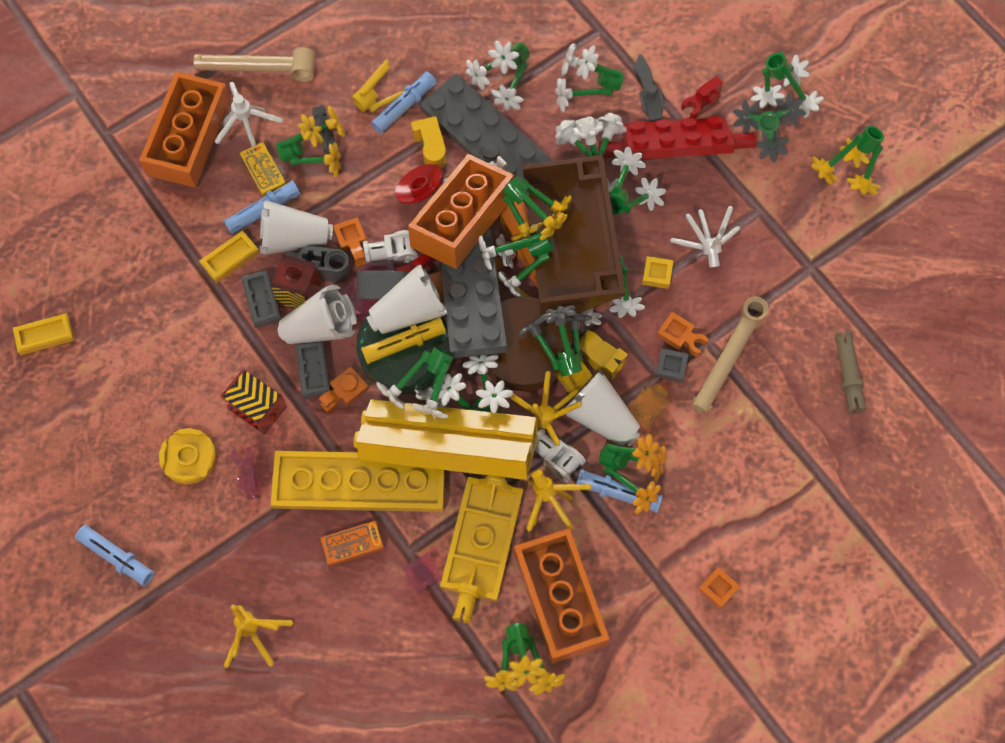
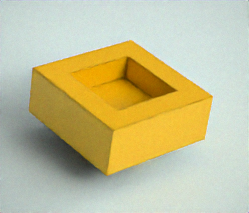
M647 256L642 285L669 289L674 260Z
M583 361L581 362L582 371L567 376H561V373L558 375L559 381L568 393H571L574 389L580 391L592 377Z

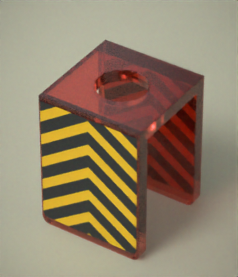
M283 254L270 286L278 305L296 309L308 300L306 292L309 285L321 286L322 281L316 263ZM286 273H287V276H288L289 278L296 279V280H298V281H296V282H290V281H288V280L286 279Z
M245 369L241 370L221 395L222 399L229 403L227 405L229 411L263 435L267 433L287 408L281 394Z

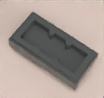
M264 270L241 277L254 327L259 328L279 322L281 316L271 288L272 284L268 271Z
M320 341L295 345L303 399L321 397L324 393L330 391L324 343Z

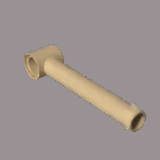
M305 47L294 49L292 57L195 54L194 68L195 70L291 72L293 79L300 82H308L314 78L316 54L313 50Z
M751 297L745 302L740 313V322L706 379L703 388L697 397H693L692 407L696 411L706 414L713 408L711 404L752 332L763 324L769 308L764 299ZM755 309L760 313V316L753 317L748 313V310Z

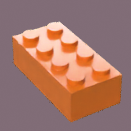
M175 72L139 159L146 176L196 188L230 102L225 83Z
M467 154L408 225L410 247L457 269L479 242V236L482 235L483 237L507 206L503 201L506 195L501 190L514 179V174Z
M570 528L514 546V557L551 665L607 646L610 639Z

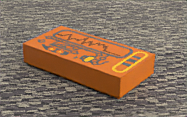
M376 520L320 538L329 567L384 550Z

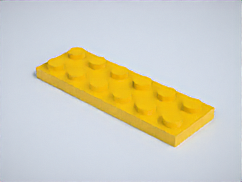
M275 451L270 506L272 509L443 512L445 470L363 461L359 459L358 452Z

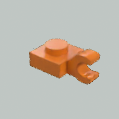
M358 217L333 225L341 250L344 252L351 251L356 268L367 265L361 248L363 241H367Z
M349 367L329 383L332 391L324 393L319 398L321 401L320 405L327 413L334 409L341 401L348 407L369 390V386L352 367Z

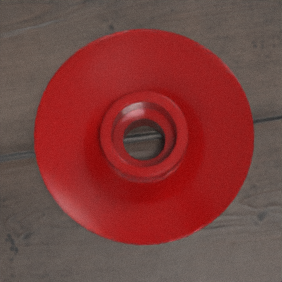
M434 164L422 165L411 170L396 186L395 196L397 200L402 204L409 205L427 199L441 185L443 180L442 170Z

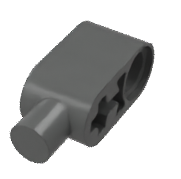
M307 246L302 248L299 253L286 252L285 254L316 263L321 281L342 283L351 275L348 255L342 250ZM284 259V267L288 268L286 259ZM335 264H343V267L340 269L332 268Z
M357 271V299L380 300L409 272Z

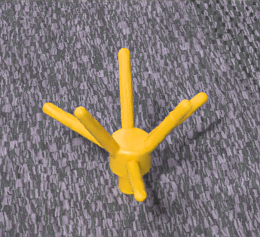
M546 371L540 407L538 404L531 406L514 393L509 398L535 415L534 417H537V429H547L554 444L559 446L560 441L551 426L554 419L581 407L582 404L577 402L559 410L579 393L578 389H574L555 406L547 405L551 373Z
M542 470L534 471L532 473L533 479H528L527 481L528 484L533 486L536 493L534 507L526 528L527 531H531L533 526H536L541 503L547 501L551 502L567 528L573 531L574 527L555 499V495L557 494L572 501L573 496L562 490H590L592 486L590 484H553L550 478H545Z
M232 605L231 610L235 616L233 622L237 630L224 667L228 668L232 659L237 656L242 636L251 637L268 666L272 667L274 662L255 632L258 626L278 630L279 626H292L294 622L292 620L256 619L251 612L245 611L242 606Z

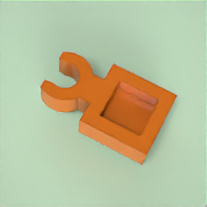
M674 312L670 313L656 337L679 351L685 345L688 347L689 353L695 357H699L701 350L696 348L694 344L698 342L706 346L709 341L703 334L692 333L695 325Z

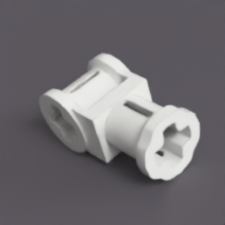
M408 230L384 235L385 241L368 243V241H363L367 265H371V262L388 260V265H408L418 258V253L415 252L414 248L410 247Z
M541 428L538 430L534 451L544 458V465L549 468L554 476L562 482L568 483L571 480L570 475L579 465L583 466L586 460L576 449L566 445L561 440L560 445L556 446L553 440L545 435L546 431Z

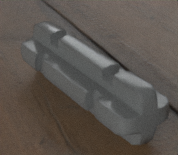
M320 105L312 109L316 126L325 124V121L329 119L326 108ZM328 128L319 133L323 138L322 147L326 154H330L329 144L333 145L336 143L333 131Z

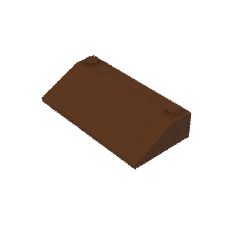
M603 155L522 165L523 178L552 201L556 200L561 204L565 196H572L568 209L563 212L567 214L566 221L562 223L561 228L555 229L553 236L549 237L554 248L553 251L548 253L550 259L535 268L541 316L546 314V310H556L560 305L564 308L575 306V312L578 314L625 296L626 292ZM530 193V199L547 216H552L554 212L549 209L550 206ZM527 204L529 225L532 226L542 222V226L537 232L531 233V236L542 232L547 227L543 224V220Z

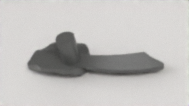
M640 54L633 67L643 86V90L639 93L642 109L647 115L649 122H656L662 119V112L665 107L661 89L653 84L649 66Z

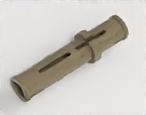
M846 331L845 342L842 332L837 333L834 337L843 376L841 386L842 391L846 393L848 413L856 415L855 403L857 404L859 414L867 410L862 392L864 382L859 376L852 338L853 334Z

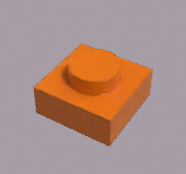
M717 567L699 587L698 591L717 608L721 609L740 588V585L722 569Z

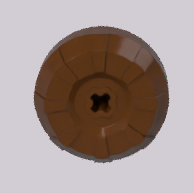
M522 296L502 301L501 308L507 352L488 354V356L498 355V359L494 361L498 367L488 368L487 375L496 384L504 381V387L511 390L538 391V389L544 386L546 371L551 373L550 384L558 379L560 370H553L552 363L536 336L533 338L530 331L518 336L522 328L527 327L540 318V300L535 297ZM545 320L539 324L543 331L541 334L555 357L559 359L557 354L565 351L559 327L555 325L554 321L547 323ZM565 323L570 348H572L571 330H569V324Z

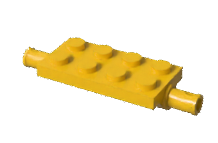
M488 475L484 479L467 478L440 589L459 594L452 617L455 621H461L462 613L465 610L463 623L470 624L475 601L478 598L495 602L498 600L524 490L507 484L506 477Z

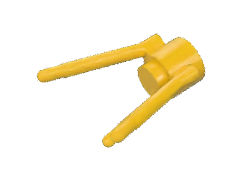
M385 60L361 89L351 96L354 104L362 112L369 109L373 113L378 108L395 101L404 92H398L376 102L378 95L372 87L390 69L388 60Z

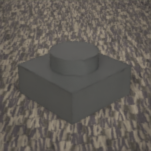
M662 348L655 377L683 383L689 354Z

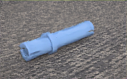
M424 72L412 85H407L404 88V92L379 116L371 121L372 127L382 135L410 107L418 104L422 100L421 97L437 84L434 77L430 73Z
M291 180L281 188L273 192H267L265 197L223 221L233 235L261 218V211L264 209L263 201L284 205L301 194L295 183Z
M584 469L580 470L576 484H590L592 486L590 490L600 493V497L605 498L606 495L632 504L637 499L636 493L623 483L611 480V476L606 475L602 477L584 471ZM656 495L658 501L655 503L650 502L651 507L649 510L655 513L658 512L662 495Z
M88 525L82 526L76 533L75 540L81 542L98 556L115 566L116 571L121 575H128L143 587L147 586L153 579L155 572L136 560V556L133 553H126ZM96 542L105 547L107 550H109L110 553L102 547H100L98 544H96Z

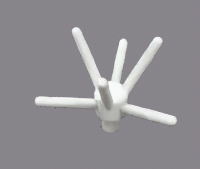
M230 82L229 85L234 96L231 105L232 111L222 121L221 125L224 128L216 138L215 143L219 144L238 119L243 121L249 141L253 147L256 145L248 121L251 114L282 123L283 119L265 113V108L250 105L248 100L238 94L235 84Z
M728 207L718 235L715 238H711L702 209H699L698 214L704 235L690 214H686V219L702 244L671 238L670 242L703 250V255H708L709 267L720 266L718 253L722 252L721 245L740 230V227L736 226L723 236L733 207Z

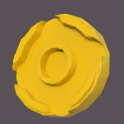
M192 428L180 429L174 432V435L168 439L166 438L159 451V464L165 475L174 482L184 485L198 483L205 479L214 469L217 460L216 448L211 439L202 431Z

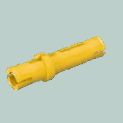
M439 317L419 326L414 324L407 331L362 347L361 350L367 364L414 345L422 346L424 341L446 334L441 318Z

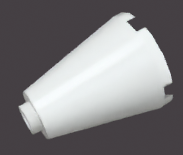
M263 201L264 209L261 211L260 239H262L260 254L269 255L300 250L307 246H324L327 244V240H332L333 224H328L327 218L274 202Z
M420 264L369 309L370 316L367 317V320L374 332L379 330L382 334L445 316L448 314L444 302L441 303L439 301L440 297L436 287Z
M337 285L324 287L279 321L278 334L280 338L288 344H300L351 337L356 331H352V325L357 324V318L350 298L347 294L341 295L338 291L341 288Z
M600 370L566 406L581 402V407L565 415L621 447L625 443L631 446L641 435L637 431L640 428L639 423Z

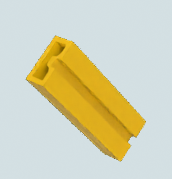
M371 399L367 410H364L362 413L360 431H356L354 435V448H357L359 459L363 461L527 480L538 438L537 417L502 413L493 414L492 412L437 406V411L449 415L448 418H437L432 414L417 411L414 409L413 404L404 403L405 408L401 409L391 401Z

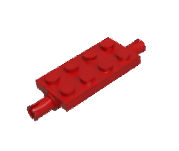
M718 116L703 119L684 118L672 121L661 119L656 122L633 121L623 124L627 130L623 132L622 141L608 142L603 158L616 157L614 151L620 150L624 153L626 147L631 148L632 155L639 152L642 153L640 159L732 154L734 149H755L757 138L755 132L733 134L728 127L726 118Z

